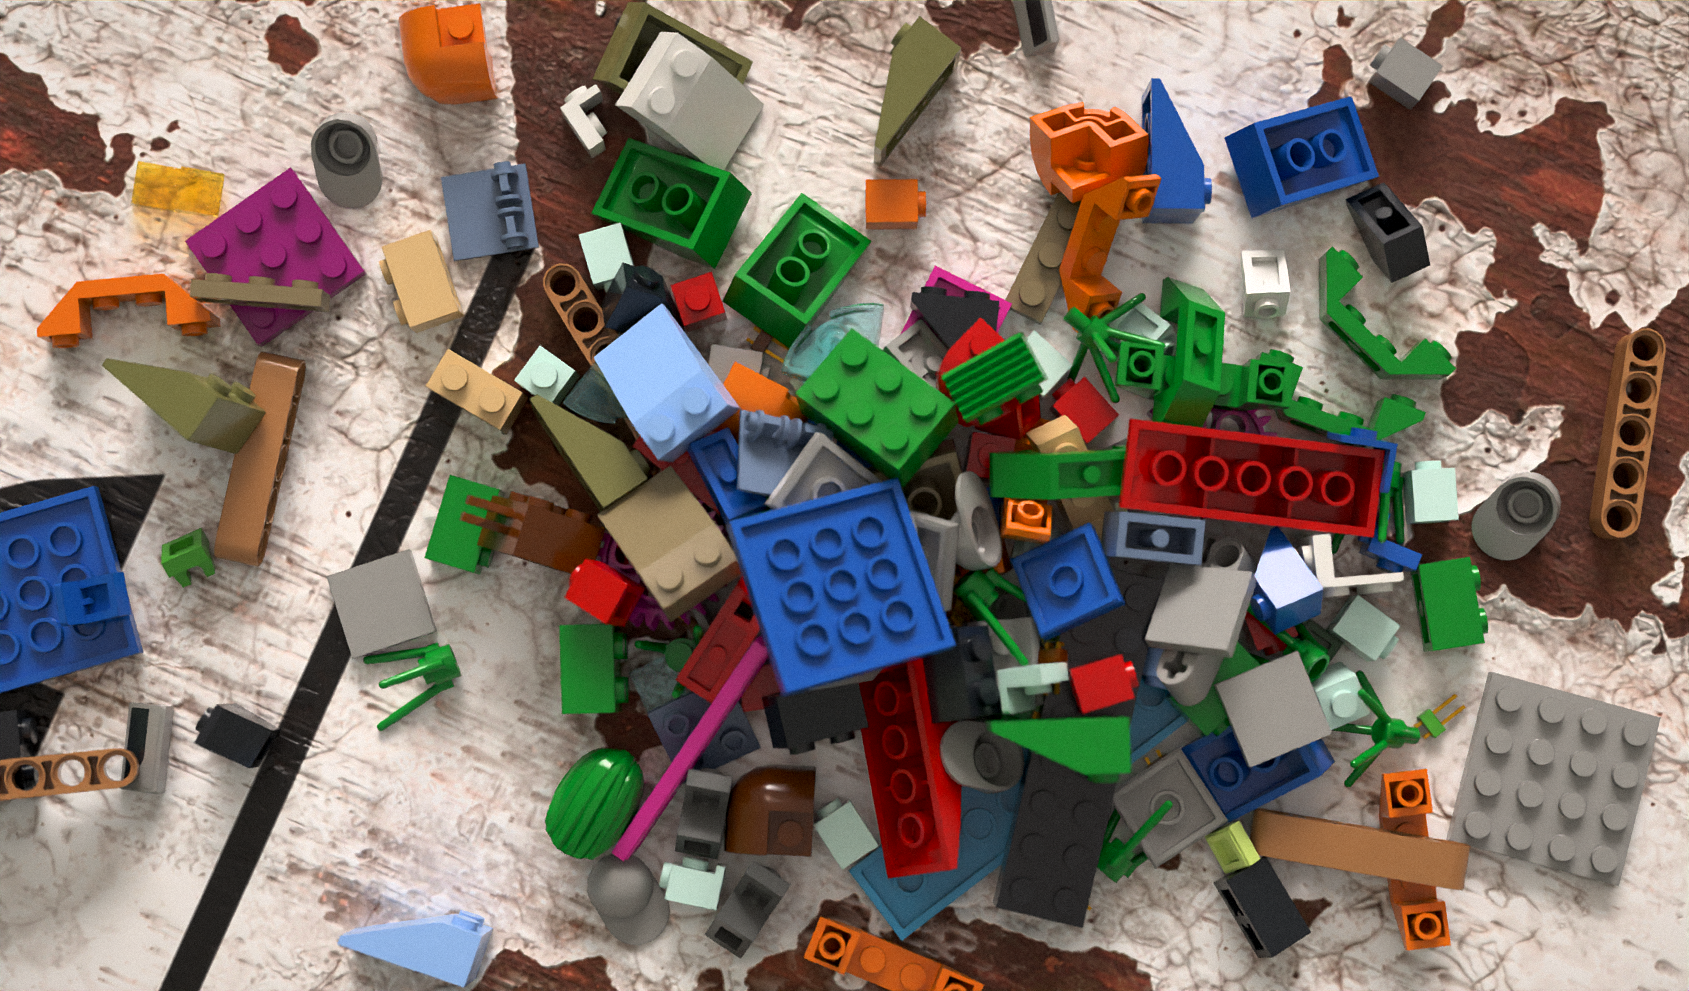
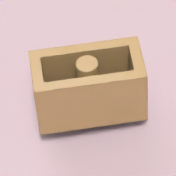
M431 229L381 246L385 259L380 260L379 265L387 285L393 283L395 285L399 299L393 301V305L401 325L408 324L410 329L418 333L464 317L439 241Z
M449 349L445 352L426 384V387L506 435L528 400V397L523 392Z

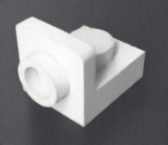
M593 85L589 89L586 86L579 87L564 99L566 104L560 107L564 119L590 157L594 158L606 150L601 137L606 135L607 132L594 112L587 116L585 113L601 103L603 97L597 85Z
M1285 249L1242 251L1240 265L1244 289L1243 316L1258 317L1260 319L1284 316L1290 296Z

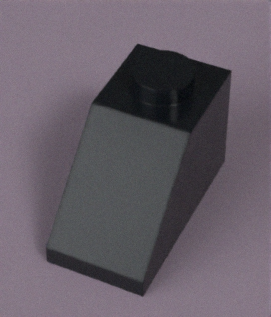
M1384 182L1345 199L1348 210L1372 260L1391 283L1430 266L1423 226Z
M622 262L601 302L605 327L625 333L662 303L685 332L682 318L663 276L649 267H636Z

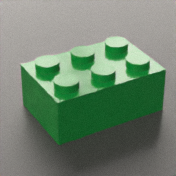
M852 328L795 393L803 415L817 425L819 423L825 424L827 429L833 431L834 438L890 479L898 478L902 488L905 487L959 423L955 402Z

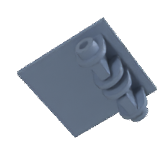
M503 161L495 163L494 169L441 177L454 261L539 248L525 163L511 166V162Z
M741 409L739 418L737 490L770 497L815 432H821L832 441L833 431L827 429L823 423L812 425L803 423L799 418L789 420V417L785 415L775 417L764 414L762 410L752 412Z
M693 691L647 712L671 762H673L711 705L710 702ZM739 701L692 770L699 771L703 768L716 769L761 748Z

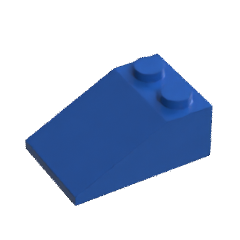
M1151 78L1142 95V129L1149 134L1148 159L1143 175L1156 174L1162 179L1149 217L1142 218V223L1193 224L1199 215L1205 211L1206 204L1211 203L1212 181L1211 178H1204V164L1161 79Z
M1352 96L1255 122L1224 137L1251 219L1379 177Z
M1231 726L1218 736L1211 732L1208 736H1200L1181 747L1192 767L1227 818L1228 822L1225 824L1322 776L1335 762L1321 738L1255 766L1248 767Z

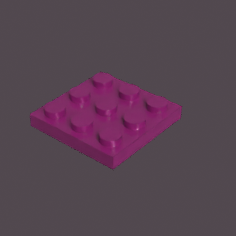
M291 167L185 240L207 273L232 276V282L248 283L251 276L275 279L276 286L292 287V280L314 281L319 283L318 289H323L327 292L331 299L367 274ZM230 305L260 347H263L313 312Z

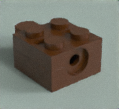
M513 491L510 492L508 499L493 495L491 501L467 495L465 504L486 510V518L462 512L459 519L482 528L477 545L572 574L577 566L583 564L585 559L596 560L605 532L604 528L590 524L592 515L570 508L554 505L553 502Z

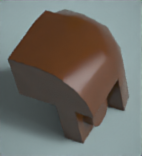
M773 764L756 767L742 775L731 789L726 811L724 851L749 855L811 857L816 767Z

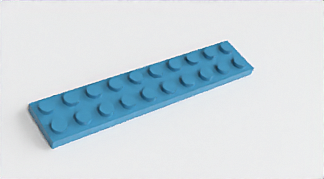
M1143 675L1130 724L1131 764L1187 722L1165 699L1170 692L1165 689L1145 685L1146 676ZM1021 746L1024 762H1026L1029 749ZM1022 777L1015 786L1000 793L985 794L961 785V826L957 869L888 878L882 844L849 869L851 875L901 941L1002 864Z

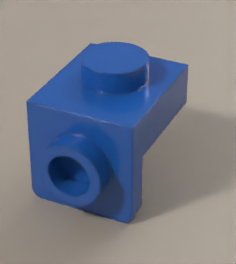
M1377 512L1374 538L1358 536V541L1363 542L1359 553L1377 560L1376 567L1387 573L1416 571L1422 554L1388 540L1384 543L1378 541L1379 512Z
M111 572L79 581L60 582L54 585L60 624L63 627L94 624L131 615L124 572Z

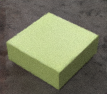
M1240 821L1219 827L1205 836L1226 874L1249 867L1261 859Z

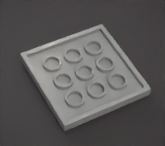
M1488 672L1446 839L1619 886L1661 717L1499 673Z

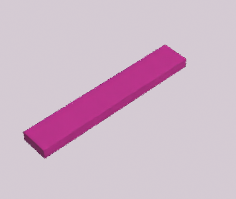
M762 635L754 640L611 853L622 861L628 860L637 852L687 778L689 769L694 768L768 659L769 655Z

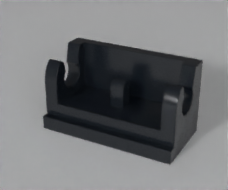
M1265 856L1261 857L1253 865L1230 872L1213 882L1258 958H1273L1311 933Z

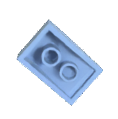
M662 303L594 357L631 423L658 460L673 462L687 451L690 443L704 438L741 409Z
M460 910L459 915L450 914L355 928L341 935L337 945L461 987H466L477 977L493 928L483 925L484 917Z

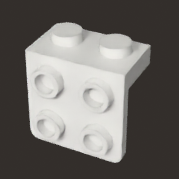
M1330 534L1312 535L1296 540L1297 548L1294 549L1324 588L1323 598L1350 595L1349 587H1356L1357 595L1393 591L1392 583L1404 581L1403 572L1334 578Z

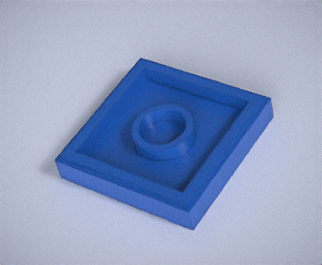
M1090 522L1010 559L1040 637L1045 641L1125 605L1095 527Z

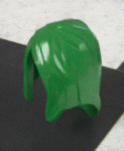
M597 748L582 756L569 769L557 786L545 817V830L558 850L573 858L593 860L620 840L638 812L643 797L644 777L635 757L624 749Z

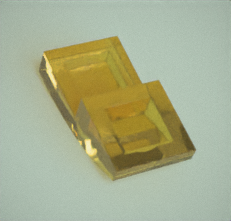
M138 161L131 205L176 213L218 217L225 174L183 166L180 169Z

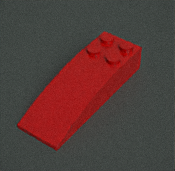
M1130 419L1118 507L1374 538L1385 450Z
M923 658L884 668L872 681L859 683L869 726L861 729V735L888 878L957 869L961 826V785L948 775L940 756V744L943 734L949 726L958 721L932 724Z

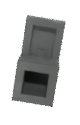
M703 768L699 771L689 769L677 831L675 852L718 859L733 777L724 776L720 771L710 768Z
M753 860L706 931L705 936L741 959L791 884L783 880L774 869L762 866Z

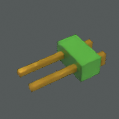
M1456 694L1452 695L1435 710L1426 709L1417 716L1419 722L1413 726L1416 728L1421 725L1424 726L1427 733L1422 735L1423 739L1428 738L1430 735L1432 738H1436L1446 730L1443 725L1466 708L1465 705H1462L1442 722L1437 719L1435 714L1458 697Z

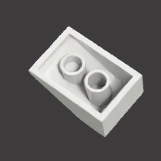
M660 32L615 105L695 161L724 170L764 106V103L715 59L676 32Z

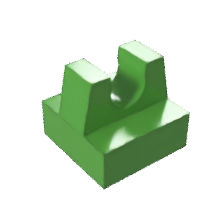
M202 528L162 545L161 564L169 578L173 576L183 588L191 585V574L188 571L190 568L195 566L201 567L207 577L215 574V564L209 548V540Z

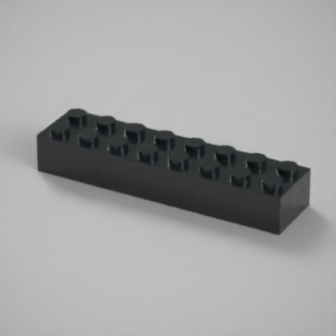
M1111 569L1125 605L1057 635L1054 648H1056V641L1064 642V646H1061V648L1068 650V669L1111 656L1122 655L1124 663L1132 662L1140 686L1149 647L1145 637L1164 581ZM1069 680L1060 682L1059 695L1054 694L1055 683H1051L1052 692H1048V696L1044 695V704L1039 706L1036 719L1119 715L1129 717L1130 728L1139 687L1132 688L1135 696L1134 699L1082 714L1078 712ZM1030 749L1028 750L992 902L996 908L1083 928L1117 782L1093 783V781H1088V775Z

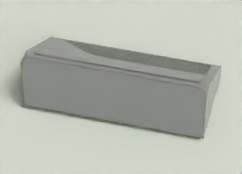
M1013 0L1023 54L1029 57L1054 52L1059 42V35L1052 0Z
M129 703L124 749L134 753L138 758L140 768L135 781L120 789L153 794L165 793L174 706ZM123 757L121 780L128 777L131 768L129 761L125 757Z

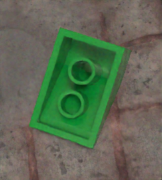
M628 138L591 213L612 225L621 223L625 231L680 257L716 269L752 192L728 171Z
M801 193L736 272L722 302L793 351L818 319L872 241Z
M1118 715L985 721L986 730L1088 775V781H1093V783L1120 782V773H1131L1129 717Z

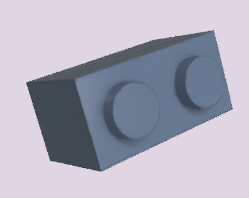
M1104 512L1101 545L1105 555L1110 557L1201 565L1205 521L1129 512Z

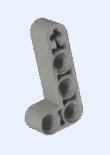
M1204 532L1201 565H1193L1253 572L1254 576L1258 567L1239 539ZM1164 649L1157 664V677L1177 703L1183 706H1192L1202 701L1208 694L1224 657Z

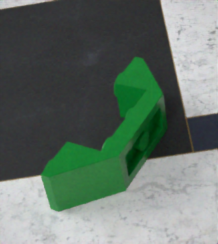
M1333 246L1319 258V319L1380 379H1443L1451 375L1456 369L1449 362L1452 356L1437 341L1430 343L1424 338L1398 360L1394 356L1397 350L1391 342L1380 334L1375 337L1364 326L1366 323L1364 316L1352 305L1347 304L1344 306L1340 302L1363 278L1357 271L1359 265L1356 260L1344 250L1338 252Z
M1166 277L1163 279L1160 317L1178 324L1174 385L1154 396L1152 421L1202 428L1221 388L1225 312L1204 289Z
M1121 341L1119 343L1115 386L1149 400H1154V396L1174 385L1176 356L1164 355V347ZM1250 359L1243 365L1222 363L1220 393L1212 408L1231 411L1290 408L1294 365Z
M1270 349L1269 354L1262 352L1255 358L1257 360L1294 365L1290 408L1275 409L1277 418L1280 421L1326 438L1327 432L1350 435L1351 427L1378 431L1376 440H1381L1423 421L1426 412L1415 408L1416 402L1414 400L1392 394L1390 399L1384 397L1376 402L1368 427L1362 426L1364 419L1354 414L1340 411L1338 416L1322 411L1323 404L1313 399L1299 396L1297 401L1292 400L1303 369L1302 366L1293 363V356L1282 351ZM1340 442L1348 446L1366 447L1365 445Z
M1112 445L1110 450L1040 453L1033 450L989 452L990 497L1054 500L1120 495L1126 445Z

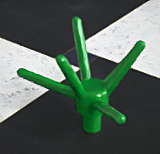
M1139 293L1101 319L1096 315L1089 319L1076 307H1072L1063 320L1078 331L1076 339L1081 343L1067 380L1071 378L1075 382L1089 349L1113 403L1119 402L1120 397L1101 355L1102 353L1110 363L1116 362L1117 358L1112 351L1118 354L1119 344L1111 338L1132 343L1161 346L1164 349L1166 347L1163 342L1108 326L1146 299L1144 293Z
M1361 670L1356 672L1358 681L1362 686V689L1357 694L1378 719L1375 720L1372 726L1347 723L1332 731L1371 735L1375 745L1350 762V766L1355 769L1345 780L1344 785L1346 787H1351L1386 748L1399 749L1405 743L1416 744L1421 738L1418 728L1409 727L1403 720L1391 718L1386 713L1374 689Z

